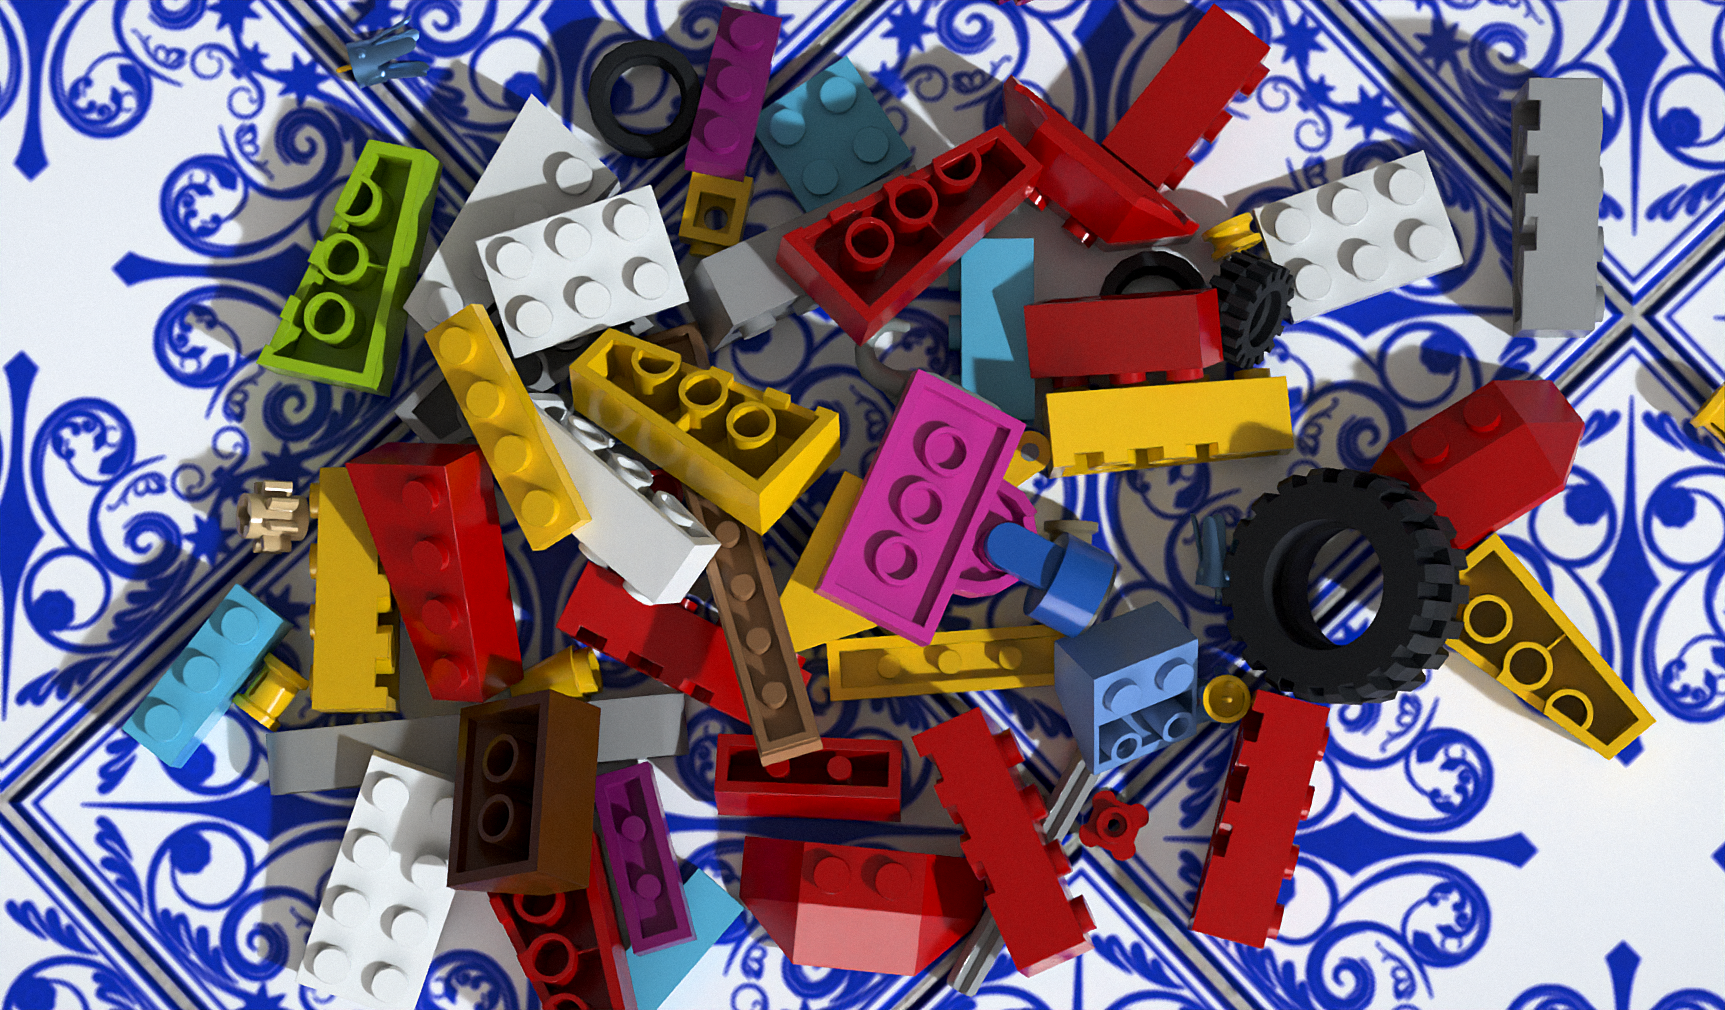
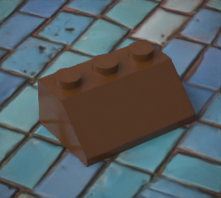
M547 689L461 708L446 887L454 890L539 896L589 888L600 707L555 690Z

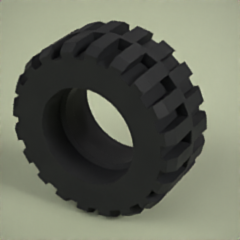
M1329 467L1310 469L1307 476L1294 474L1278 482L1277 490L1279 494L1264 492L1252 504L1251 509L1255 512V517L1252 520L1241 519L1232 534L1233 538L1239 540L1236 552H1226L1222 569L1231 571L1230 587L1221 588L1222 606L1232 607L1234 619L1227 621V627L1233 641H1243L1248 646L1242 651V657L1252 670L1267 671L1264 675L1265 682L1278 691L1293 692L1296 699L1314 703L1348 705L1382 703L1395 699L1398 691L1411 692L1425 683L1426 675L1422 670H1438L1449 657V652L1443 648L1447 639H1459L1465 623L1462 620L1456 619L1459 603L1469 604L1470 586L1460 585L1459 571L1468 568L1464 549L1452 548L1450 540L1456 537L1457 531L1449 518L1433 515L1437 510V503L1424 492L1412 491L1409 483L1398 478L1347 468L1343 470ZM1355 529L1371 543L1379 558L1383 573V594L1378 612L1366 631L1347 645H1337L1322 633L1311 614L1307 593L1308 578L1311 566L1321 548L1332 537L1343 530Z

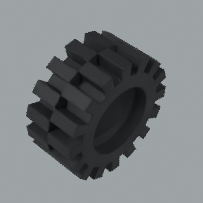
M1241 250V253L1236 251L1231 254L1230 261L1224 260L1220 265L1221 274L1219 276L1214 274L1209 284L1212 288H1217L1223 359L1239 368L1249 370L1253 368L1254 363L1259 365L1264 360V351L1271 352L1275 346L1273 341L1275 335L1281 336L1284 326L1281 325L1283 317H1289L1292 308L1287 305V302L1294 298L1295 289L1291 288L1294 278L1293 275L1289 274L1290 270L1248 251Z

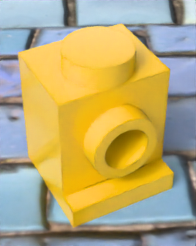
M692 172L678 234L680 243L691 245L689 250L690 256L704 259L742 242L750 203L755 189L752 177L745 176L744 182ZM713 210H720L728 217L726 225L719 230H712L705 224L706 215Z

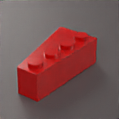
M1000 124L933 158L929 165L907 176L902 174L884 183L880 190L852 204L849 201L828 212L827 217L804 229L801 226L783 235L775 262L861 347L1032 194L1043 166Z
M387 442L346 462V469L432 699L483 703L524 679L492 471L479 444Z
M588 561L555 627L564 635L586 646H590L751 727L720 617L716 624H713L695 615L694 612L698 605L686 598H683L681 603L655 604L652 606L641 603L624 589L622 584L625 579L610 566L608 569H605ZM795 653L807 689L813 676L802 669L806 658Z
M1257 689L1250 693V707L1241 718L1187 930L1263 949L1266 938L1276 940L1282 923L1285 904L1277 903L1276 901L1282 880L1291 881L1297 864L1300 845L1294 844L1293 840L1299 820L1306 821L1310 812L1315 786L1309 785L1315 761H1322L1326 749L1330 727L1325 725L1330 708Z
M978 706L912 736V741L920 758L925 756L937 766L941 778L936 780V784L933 787L943 809L946 808L954 824L961 823L965 834L959 836L960 846L979 881L985 879L989 890L983 892L984 898L1017 971L1030 978L1094 949L1095 946L1088 932L1097 929L1095 918L1083 894L1073 898L1064 876L1073 872L1071 863L1060 840L1057 838L1049 842L1040 820L1048 817L1049 813L1035 783L1025 786L1016 765L1024 762L1025 757L1012 729L1008 728L1001 731L1000 727Z

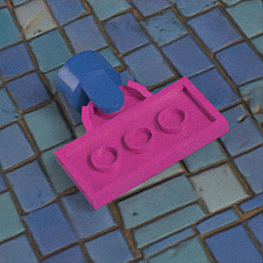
M918 368L910 375L813 592L921 647H925L931 643L952 594L966 598L992 596L1020 580L1029 585L1024 600L1023 613L1070 638H1074L1077 635L1084 634L1101 613L1113 588L1117 574V565L1113 555L1068 532L1059 535L1054 542L1037 534L1034 518L1037 510L1024 492L1003 479L1027 424Z

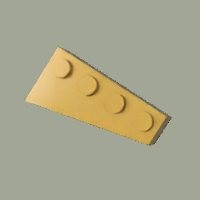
M1270 368L1234 372V380L1210 382V375L1204 374V377L1200 379L1174 381V384L1150 386V381L1146 380L1131 384H1114V389L1090 390L1088 386L1061 388L1054 390L1053 393H1047L1041 407L1044 436L1050 443L1051 458L1047 465L1049 479L1288 455L1294 449L1286 376L1271 377Z
M320 467L319 482L311 483L309 490L311 519H318L317 543H311L309 550L311 579H316L315 604L310 605L309 611L310 638L314 640L313 664L310 665L309 693L312 709L326 714L400 713V610L346 467Z

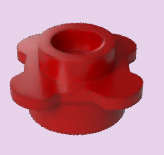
M1109 790L1100 791L1092 798L1094 809L1088 823L1083 824L1079 828L1080 841L1086 847L1100 846L1111 851L1116 860H1128L1136 852L1134 841L1139 829L1148 824V811L1142 804L1128 805L1117 800L1115 794ZM1115 819L1119 822L1120 827L1117 831L1109 830L1108 823L1110 820Z

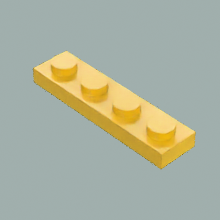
M471 303L425 333L424 337L532 551L545 550L592 521L483 304Z
M1046 625L935 632L931 643L925 647H921L899 635L830 641L826 643L830 701L840 702L1055 686L1054 641L1066 635Z

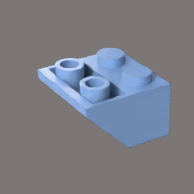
M1155 601L1091 626L1084 634L1077 635L1074 638L1065 636L1054 641L1055 691L1086 767L1094 776L1197 734L1198 638L1160 602Z

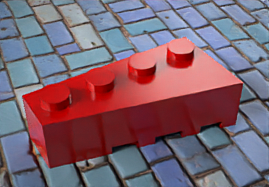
M594 831L592 833L589 888L545 896L487 892L490 899L489 902L499 922L503 925L517 953L516 957L543 1005V1010H638L600 837Z

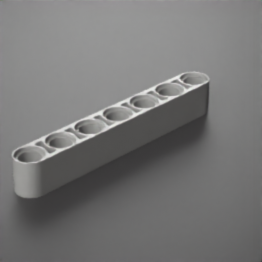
M684 693L587 702L601 708L597 764L689 754ZM460 714L266 734L271 795L359 788L362 786L374 750L455 777Z

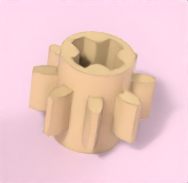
M264 480L263 482H255L254 493H243L240 496L236 510L237 531L241 538L254 539V553L281 554L282 552H291V541H302L305 538L309 526V505L304 496L292 495V481Z

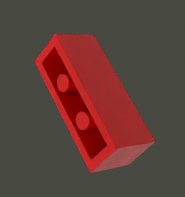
M1214 3L1104 139L1101 147L1158 193L1165 185L1172 191H1175L1196 164L1188 157L1202 138L1211 145L1233 118L1226 111V108L1240 92L1249 98L1266 78L1270 69L1263 62L1266 60L1271 47Z
M1217 288L1052 298L1023 306L1031 379L1052 377L1053 387L1055 388L1089 384V375L1109 374L1110 384L1138 383L1146 381V372L1166 371L1167 381L1194 380L1204 377L1203 368L1224 361Z
M718 733L714 784L718 815L901 822L904 768L902 740L820 737L824 749L763 767L753 735Z

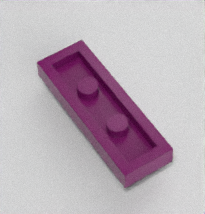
M723 6L685 156L684 170L744 182L778 45L782 18Z
M646 761L596 776L595 802L633 953L640 957L697 940L653 765Z

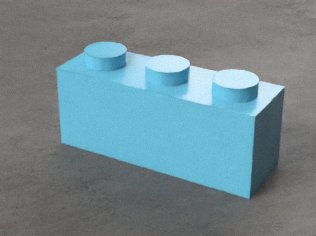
M981 238L948 268V291H960V315H949L948 318L949 351H960V375H949V380L993 402L1004 413L1027 424L1026 426H1033L1035 421V378L1031 379L1023 306L1034 303V238Z
M236 583L121 729L168 766L182 768L233 704L232 699L236 693H241L265 663L263 659L268 652H274L294 625L249 589Z

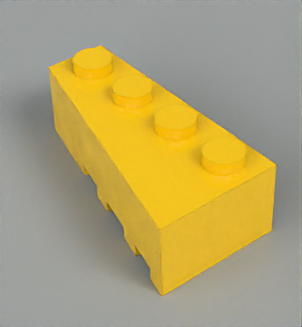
M608 328L569 366L573 403L576 411L761 536L841 455L839 413L818 406L816 411L792 403L791 395L767 387L765 392L738 383L734 381L733 373L711 366L709 370H704L682 362L681 354L612 328Z
M1495 532L1465 555L1468 568L1459 571L1460 585L1470 586L1469 604L1459 603L1456 619L1462 620L1465 623L1459 639H1447L1445 644L1607 760H1611L1656 722L1655 718Z

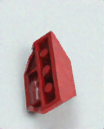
M1013 75L1008 77L1003 84L1002 90L1005 129L1043 166L1032 194L1024 200L1025 203L1038 212H1042L1047 206L1065 221L1060 227L1062 231L1086 250H1089L1093 244L1103 252L1188 244L1200 227L1196 221L1094 142Z
M1492 380L1388 443L1369 472L1398 478L1409 483L1412 491L1424 492L1437 503V510L1433 515L1448 517L1457 531L1456 537L1450 540L1452 548L1466 550L1565 489L1576 457L1579 441L1582 440L1585 431V423L1552 380Z
M745 836L739 898L792 964L916 976L979 923L982 917L985 879L979 881L967 859L962 857Z

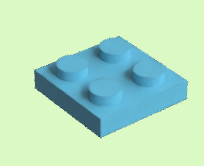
M845 56L761 110L755 138L805 213L879 181L910 161L913 156L848 56Z

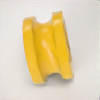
M1250 212L1228 219L1201 235L1204 242H1210L1214 247V253L1211 254L1213 263L1228 259L1236 251L1241 253V250L1245 251L1263 240L1260 233H1254L1250 229V222L1253 220Z

